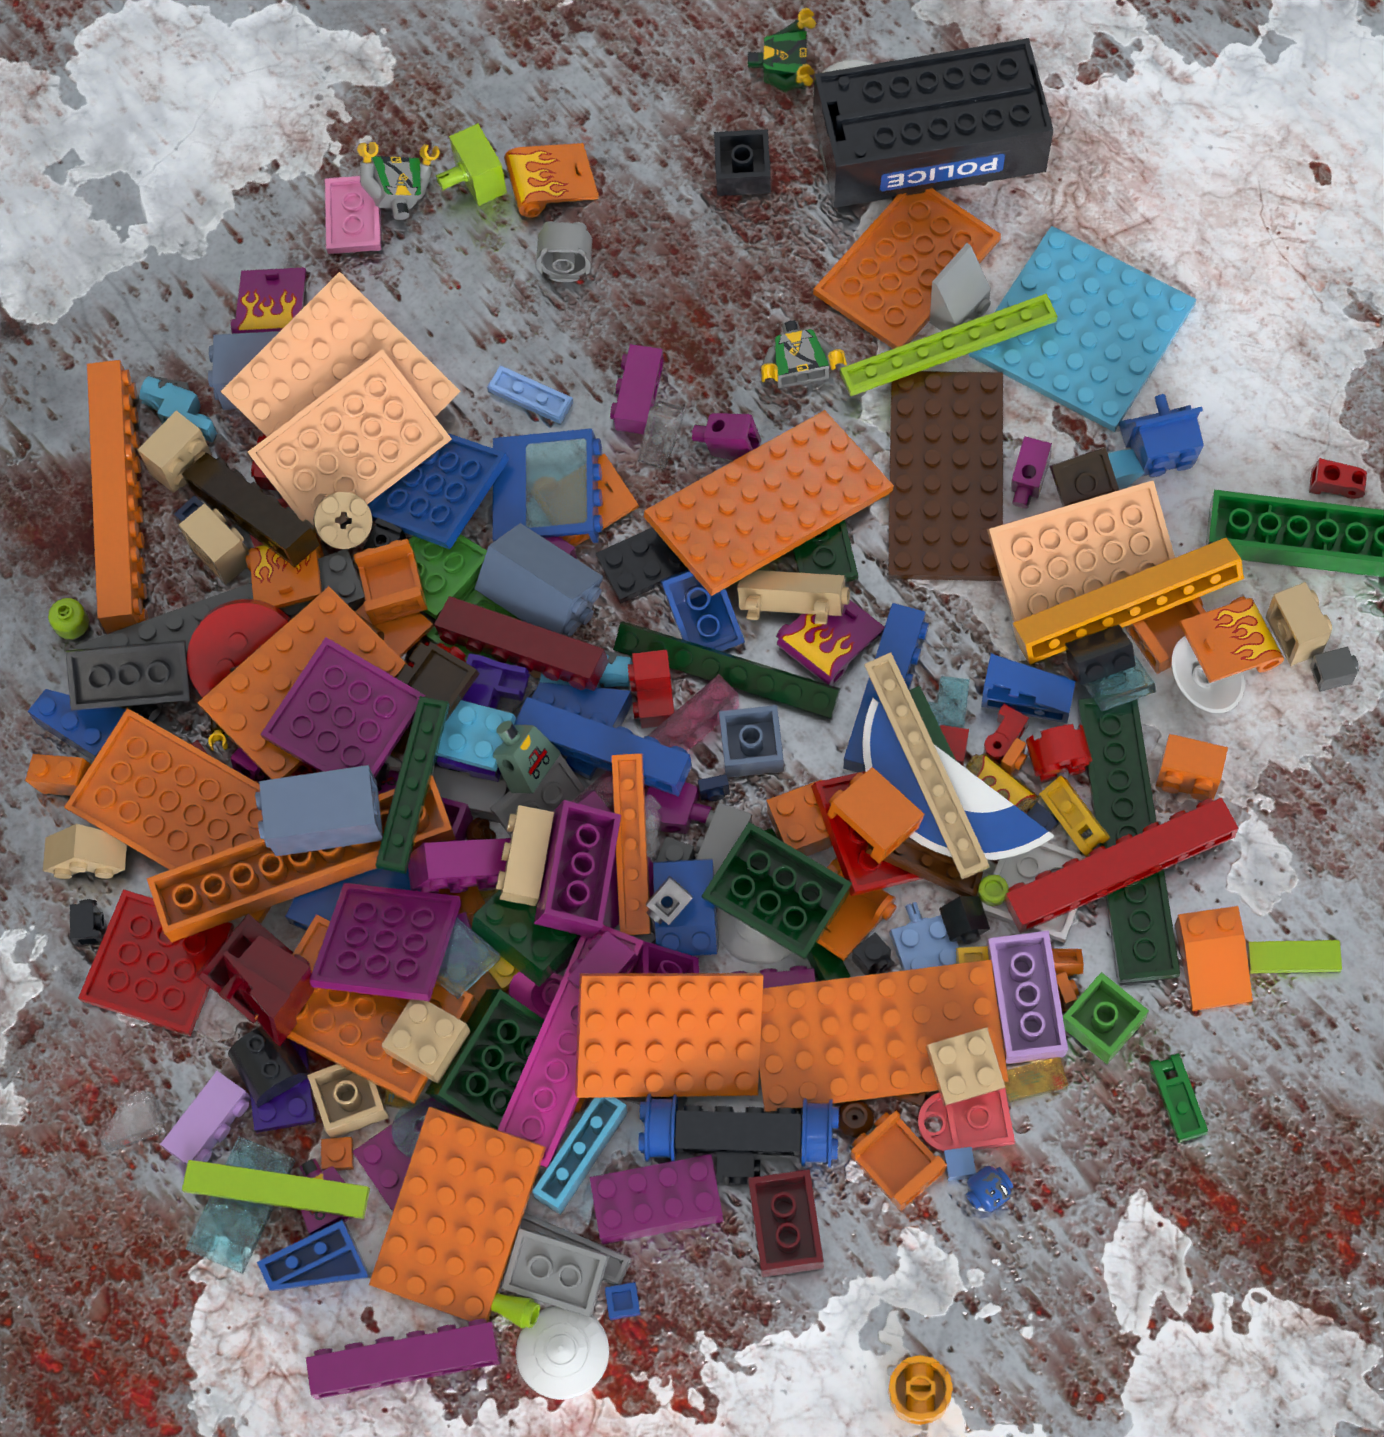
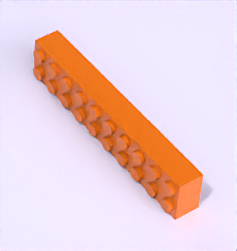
M120 360L87 364L97 618L107 634L148 620L147 610L143 609V600H147V589L145 583H142V574L146 573V565L140 549L145 547L143 533L139 530V523H143L141 506L138 507V498H142V488L140 481H137V473H141V464L139 457L136 456V448L140 447V441L134 424L139 422L137 408L133 405V399H137V388L135 382L131 383L130 372L128 369H124Z
M431 775L412 852L423 843L448 842L456 839L433 775ZM395 789L379 794L383 833ZM257 838L147 878V882L163 932L171 942L246 916L247 913L257 912L375 869L381 841L275 856L270 847L266 848L265 840Z

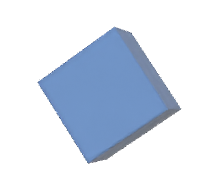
M972 1147L944 1150L943 1155L944 1161L947 1164L946 1173L948 1181L969 1179L976 1174Z

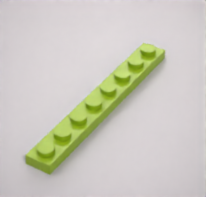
M1046 293L840 368V375L851 397L1057 322V314Z

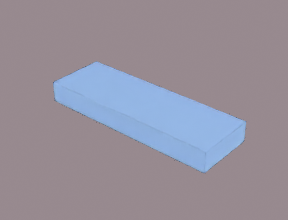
M501 365L487 386L488 392L558 424L562 423L573 404L572 397Z

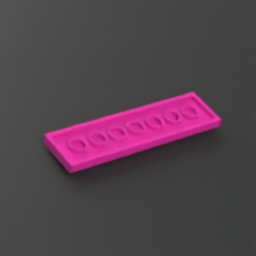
M605 925L592 938L580 937L498 1127L500 1131L546 1146L540 1166L548 1168L553 1161L579 1100L575 1095L579 989L569 981V969L577 959H584L590 951L588 947L593 939L599 934L603 936L606 931L631 949L638 958L645 944L643 940ZM637 961L627 973H633Z

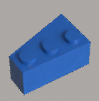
M990 654L981 707L1000 710L1003 704H1006L1025 716L1067 724L1076 681L1070 680L1063 675H1055Z
M539 682L532 696V699L535 700L543 698L560 709L564 707L571 708L577 711L580 716L589 719L590 717H597L603 720L606 725L614 728L622 726L632 706V696L629 690L596 688L595 691L586 688L579 690L571 685Z
M45 689L28 710V713L36 724L94 761L126 709L107 707L71 711L70 696L68 694Z
M343 1220L257 1261L270 1291L371 1278L351 1232Z

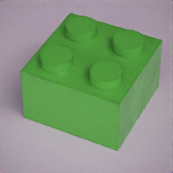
M1101 972L1063 1015L1065 1031L1108 1065L1146 1020L1149 1010Z

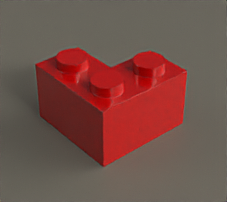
M667 650L633 653V664H628L631 692H637L638 698L637 702H632L634 719H640L641 729L676 725Z

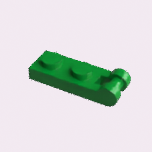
M1179 1053L1170 1055L1169 1059L1159 1061L1158 1059L1150 1061L1149 1069L1152 1077L1155 1079L1177 1142L1180 1143L1208 1134V1128ZM1173 1070L1176 1077L1167 1080L1164 1073Z

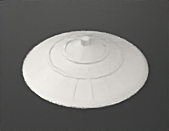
M1186 636L1177 642L1172 654V671L1175 681L1184 696L1195 706L1207 712L1225 713L1234 709L1244 695V672L1209 683Z
M719 908L717 914L719 938L728 952L737 959L749 964L767 965L781 961L792 953Z
M550 1306L541 1310L535 1325L532 1328L525 1327L521 1330L516 1345V1361L522 1378L534 1391L552 1399H571L588 1392L603 1376L609 1359L608 1338L600 1322L593 1315L589 1317L557 1306Z

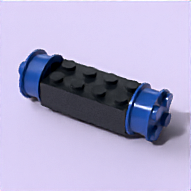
M647 1094L646 1101H640V1120H642V1123H645L644 1133L639 1132L638 1149L641 1151V1154H645V1162H649L651 1157L671 1158L672 1162L676 1161L677 1151L678 1153L717 1154V1151L754 1152V1155L801 1156L802 1145V1167H805L806 1162L827 1163L828 1168H831V1159L838 1160V1138H832V1128H838L839 1107H833V1099H829L827 1104L808 1103L807 1098H803V1118L801 1114H796L793 1108H777L776 1113H765L762 1107H746L745 1112H734L733 1107L715 1106L714 1112L704 1111L702 1106L684 1105V1111L678 1110L677 1094H674L672 1099L652 1098L651 1094Z

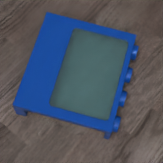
M592 428L493 438V449L505 452L510 459L493 484V542L521 523L543 538L589 534L593 543H599L598 532L603 531V522L601 515H598V506H602L603 499L601 489H598V481L602 480L601 464H598V455H602V444L600 438H596Z

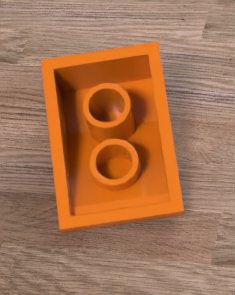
M1232 906L1178 914L1174 926L1192 1011L1251 1003L1253 998L1245 935L1239 907Z

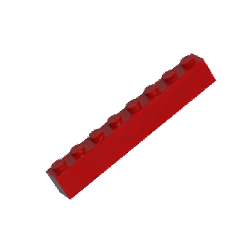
M1221 797L1214 801L1212 798H1209L1197 804L1196 809L1186 813L1185 810L1173 814L1169 821L1159 825L1158 822L1146 826L1142 833L1134 837L1132 834L1125 835L1116 841V845L1107 849L1105 846L1098 847L1089 853V857L1080 861L1078 858L1071 859L1062 865V869L1053 873L1051 870L1044 871L1037 875L1033 882L1026 885L1024 882L1013 885L1008 889L1004 903L1021 934L1235 838L1239 828L1223 798Z

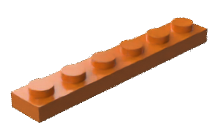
M643 754L612 755L614 813L621 815L616 844L620 932L628 935L651 934V918L647 914L649 908L646 906V902L650 897Z

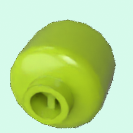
M60 599L49 610L48 619L51 627L58 636L64 639L73 640L79 638L86 632L89 626V617L86 610L75 599Z

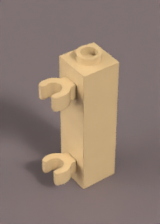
M756 570L740 579L737 587L740 610H748L747 620H759L760 611L816 614L815 624H827L828 615L841 616L844 604L848 605L850 601V588L845 587L844 575Z

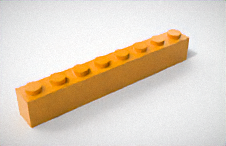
M1223 538L1012 623L1017 645L1031 665L1066 651L1065 643L1118 624L1123 628L1244 579L1241 557L1228 539Z

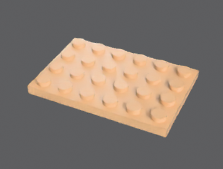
M382 349L247 453L290 508L297 514L298 518L302 521L306 519L314 526L315 510L318 504L328 495L337 492H350L362 498L366 504H369L446 445L452 438ZM341 512L340 517H335V523L341 525L349 518L345 516V512Z
M1153 480L987 529L1013 622L1175 558Z

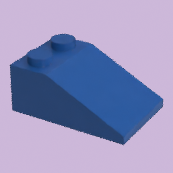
M689 570L660 580L683 640L718 651H724L745 643L726 589L711 596Z
M713 859L653 862L654 893L670 875L693 896L670 925L664 921L661 924L655 921L656 945L691 956L717 954L719 949L717 908L701 898L714 877ZM665 896L662 898L661 904L664 907H670L673 904V899Z

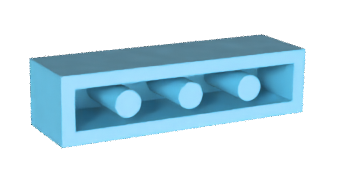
M595 1097L533 1189L532 1193L536 1200L561 1215L627 1115L628 1110L625 1103L615 1097Z

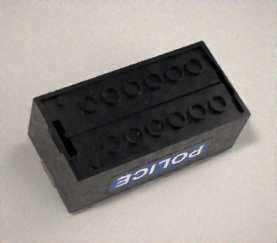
M1029 38L814 74L813 120L834 208L895 198L897 195L906 193V196L925 193L926 189L931 188L937 191L1043 173L1047 170L1054 129Z

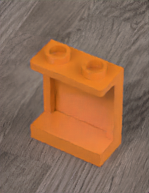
M408 539L395 540L387 545L368 548L354 554V560L359 569L366 600L364 602L365 611L373 625L428 609L415 553Z
M1200 597L1126 626L1125 629L1156 674L1172 666L1174 647L1185 636L1179 622L1206 612L1202 607L1203 602Z
M871 767L864 774L859 772L850 781V787L845 791L840 789L829 800L831 806L827 815L832 819L838 814L874 847L870 856L876 862L881 863L919 829L925 814L876 769Z
M896 1110L891 1115L888 1112L883 1114L875 1122L874 1126L876 1128L869 1135L864 1132L851 1144L853 1147L851 1158L891 1202L902 1211L946 1171L947 1164L939 1155L936 1157L901 1120V1115Z

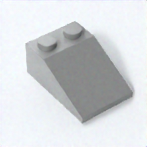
M968 243L962 247L932 281L929 323L941 331L974 320L979 314L983 315L991 304V301H989L990 286L972 246Z

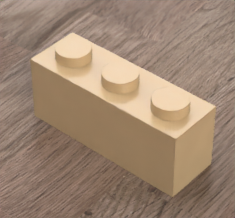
M518 805L516 813H510L507 831L512 832L510 843H504L501 860L507 861L505 872L499 871L496 889L501 890L500 900L536 906L541 889L554 812Z

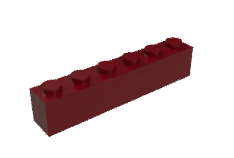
M451 596L448 597L434 624L440 639L449 645L459 644L465 646L472 653L481 654L482 652L491 655L498 662L506 663L508 661L517 664V666L527 668L529 672L533 670L540 672L550 680L558 681L560 679L569 682L572 687L579 690L586 688L595 691L609 663L603 648Z

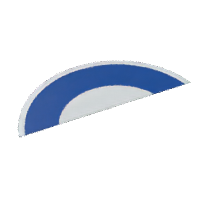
M872 698L863 731L865 770L867 772L871 767L876 769L925 814L919 829L910 838L935 852L951 857L882 704ZM934 745L987 860H998L1026 853L1055 837L1051 832Z

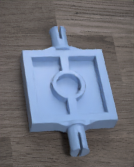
M913 902L912 905L911 903L906 905L905 909L911 922L905 926L891 929L889 933L902 971L957 964L956 948H959L957 941L950 942L942 916L922 918L917 902Z

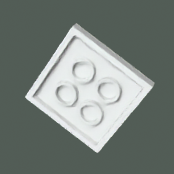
M1046 842L1026 853L999 859L993 875L1003 877L1008 883L1009 888L1020 882H1024L1026 885L1035 881V877L1044 871L1051 870L1053 873L1062 869V865L1074 858H1078L1080 861L1086 858V856ZM982 902L985 914L1015 925L1005 903L998 906H989ZM1078 908L1030 929V931H1049L1051 939L1065 943Z

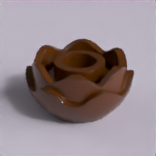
M478 817L468 825L466 839H496V833L490 829V822L487 819Z
M845 1102L839 1107L838 1129L842 1134L857 1138L862 1133H867L872 1129L874 1125L873 1112L865 1102ZM857 1116L858 1119L854 1121L852 1117Z

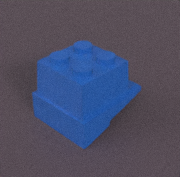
M1160 394L1155 397L1159 413L1119 422L1125 448L1130 447L1134 450L1145 472L1142 476L1149 475V477L1153 478L1165 474L1167 470L1177 469V471H1184L1193 467L1204 446L1197 419L1200 412L1203 411L1202 406L1192 409L1191 405L1170 410L1166 395Z

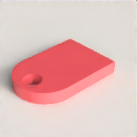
M1005 1088L943 1106L939 1092L929 1097L920 1109L918 1116L920 1136L931 1149L937 1152L944 1153V1150L972 1147V1151L1015 1144ZM930 1117H936L942 1122V1128L938 1132H930L925 1127V1121Z

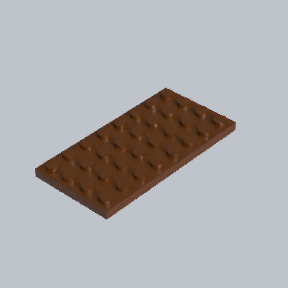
M919 371L891 382L890 482L894 487L893 491L889 494L888 579L1002 581L987 529L1003 525V372Z

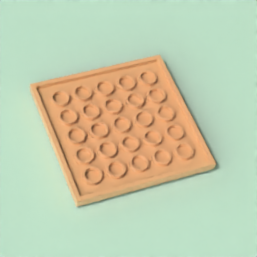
M339 272L221 390V393L268 437L382 349L435 417L461 391Z

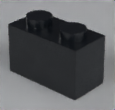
M1119 624L1065 643L1068 666L1081 685L1136 666L1133 644Z

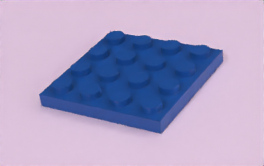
M448 433L452 438L451 441L367 504L372 514V521H376L377 518L402 528L404 533L451 549L510 459L505 452Z

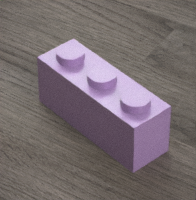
M216 1071L160 1145L186 1166L188 1160L207 1162L212 1154L211 1149L217 1142L223 1141L229 1134L230 1125L234 1119L241 1117L249 1107L248 1101L251 1097L240 1086L219 1071Z

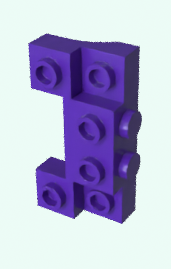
M469 653L466 663L477 669L480 674L461 700L497 709L500 697L523 701L530 677L527 668L501 663L481 655ZM440 756L437 758V763L442 768L467 772L471 777L499 782L501 776L499 768L495 772Z

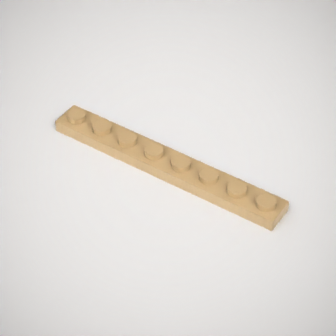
M890 652L864 664L961 878L965 879L989 868V863L892 653Z

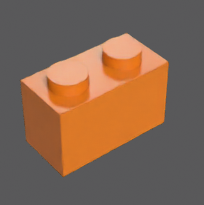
M33 754L25 781L42 794L71 796L91 764L80 757Z

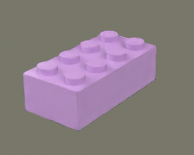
M1049 931L988 938L986 946H988V958L992 961L1006 1064L1065 1057L1068 1046Z

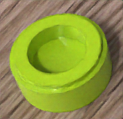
M999 875L984 877L978 889L981 901L989 906L1001 905L1004 903L1006 893H1008V883Z

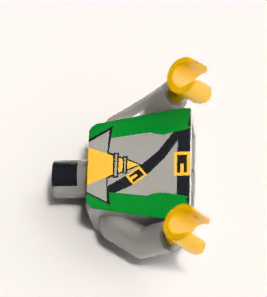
M369 142L368 152L366 150V143H360L357 151L363 157V160L360 161L361 186L373 198L378 208H392L394 219L404 220L410 215L409 209L423 197L433 168L430 165L431 160L438 158L440 154L439 148L434 146L432 155L428 156V145H423L420 148L423 162H420L419 158L376 156L378 145L375 142Z
M787 321L782 325L784 334L776 336L775 345L768 348L761 366V381L765 382L767 378H774L777 381V388L781 389L829 379V363L831 370L836 369V364L847 365L844 351L834 349L822 337H816L812 329L800 331L798 321Z

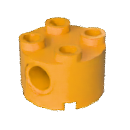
M918 1355L906 1358L892 1372L888 1388L890 1405L897 1417L917 1425L933 1423L940 1419L951 1401L953 1390L951 1377L946 1368L932 1357Z

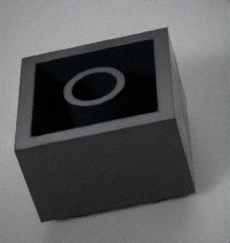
M768 129L714 132L717 196L771 193Z

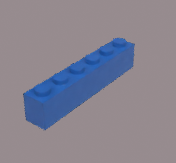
M892 603L875 659L891 652L907 688L910 690L914 676L910 674L912 664H918L921 649L917 648L920 639L925 640L929 623L925 622V611ZM870 677L844 756L843 769L857 773L866 771L863 759V731L872 698L881 704Z
M527 697L514 724L537 727L561 752V755L612 772V755L642 753L644 784L678 797L692 767L690 754L681 747L671 746L670 748L662 745L653 737L644 736L642 738L636 736L625 727L618 726L614 728L608 726L597 717H590L589 719L580 716L577 711L571 708L564 707L560 709L543 698L535 700Z

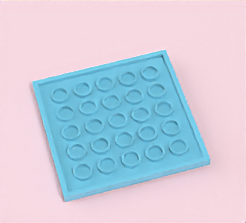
M1051 226L995 312L1047 293L1057 314V322L969 353V357L998 372H1003L1004 375L1115 432L1119 422L1123 420L1192 311L1196 299Z

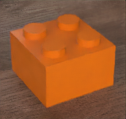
M1169 734L1162 755L1156 786L1161 787L1167 793L1177 794L1182 792L1190 794L1192 798L1204 801L1209 798L1214 800L1222 778L1228 747Z
M815 782L766 800L767 813L778 839L806 856L833 847L811 787Z

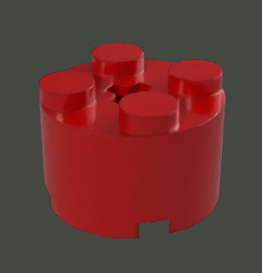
M1073 724L1049 728L1041 731V738L1034 740L1032 735L1026 739L1034 774L1040 777L1041 782L1055 780L1058 778L1057 774L1068 772L1070 776L1086 772L1085 766L1089 765L1092 761L1085 731L1081 724L1078 725L1077 729H1074Z

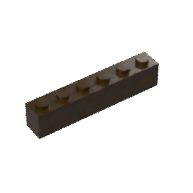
M206 452L182 473L194 494L213 508H216L220 513L292 566L296 567L320 545L315 536L317 531L308 520H300L290 507L283 508L273 495H265L255 482H247L238 470L232 471L229 469L228 465L220 457L215 459Z

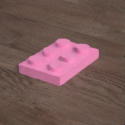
M360 176L325 178L327 253L338 254L382 250L381 208L375 205L373 198L361 186Z

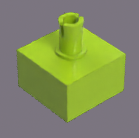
M477 123L449 136L455 167L436 174V179L441 189L444 191L464 181L478 206L506 194L507 189L502 164L480 125Z

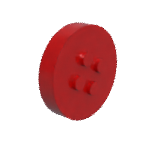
M254 599L229 601L211 610L197 625L187 651L188 672L194 687L203 698L230 674V668L242 664L286 625L291 618L272 604Z

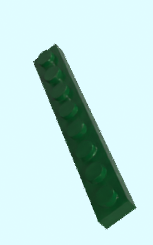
M624 621L619 625L613 648L614 651L631 656L633 653L667 650L669 668L830 718L834 715L841 690L838 687Z

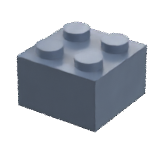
M777 705L719 711L725 774H727V778L784 772Z

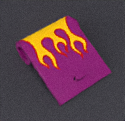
M306 267L241 270L236 317L231 319L232 334L281 331L303 309Z
M850 600L848 605L844 604L841 616L828 615L827 624H815L816 614H801L790 625H783L776 635V638H778L777 646L825 684L834 686L846 672L849 663L882 634L885 627Z

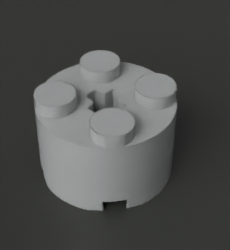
M548 221L544 223L543 229L538 234L537 270L541 274L542 271L549 274V279L556 282H575L580 280V275L585 272L587 275L591 269L592 237L587 231L586 225L581 222L556 223Z

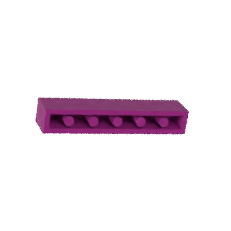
M476 1319L469 1321L468 1326L456 1328V1325H445L438 1327L436 1333L425 1334V1331H413L406 1334L407 1338L394 1340V1337L389 1336L378 1338L375 1340L376 1344L363 1346L362 1342L347 1344L344 1346L345 1350L333 1352L332 1348L316 1350L313 1352L314 1356L306 1357L310 1395L315 1399H321L501 1364L495 1326L492 1322L487 1323L486 1319Z

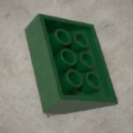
M748 822L701 898L805 960L850 894L849 890L852 883L751 822Z
M486 989L466 1023L471 1031L439 1084L432 1081L425 1094L466 1119L498 1130L544 1023V1019L501 989Z

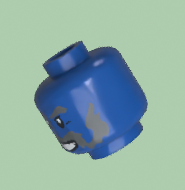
M988 1165L968 1179L967 1187L969 1192L965 1195L975 1209L981 1207L986 1212H993L1011 1198L1010 1189L1013 1188V1184L1001 1167L995 1169Z

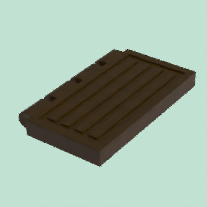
M430 642L428 646L419 643L408 658L414 664L413 668L404 664L395 678L426 695L428 698L448 701L450 706L446 717L447 721L480 673L474 667ZM413 720L389 755L400 763L403 761Z

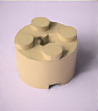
M337 492L328 495L318 504L314 513V527L320 539L327 545L338 549H350L361 544L369 535L372 527V514L366 502L359 496L350 492ZM341 512H345V516L350 518V524H345V529H341L340 524L335 523V517H340Z

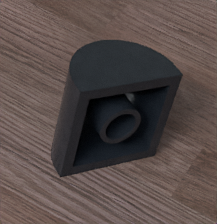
M258 1027L241 1037L228 1051L232 1063L257 1107L308 1078L307 1075L310 1074L289 1038H286L281 1046L274 1043L262 1027Z

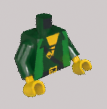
M804 8L799 12L798 20L775 34L766 36L764 38V52H748V68H763L764 82L782 92H788L795 88L806 89V86L812 85L813 79L810 75H814L815 71L807 64V31L804 30L805 27L813 29L816 26V21L812 18L814 12L809 8Z

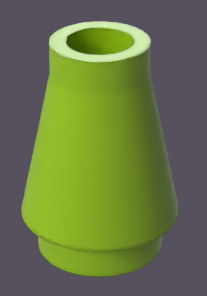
M497 1293L492 1302L491 1310L524 1329L525 1327L532 1328L535 1325L539 1316L540 1305L534 1303L532 1298Z

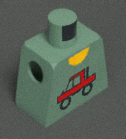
M505 721L496 729L503 743L495 749L493 758L496 759L497 766L511 793L533 794L561 752L537 727L533 725H513L511 721Z

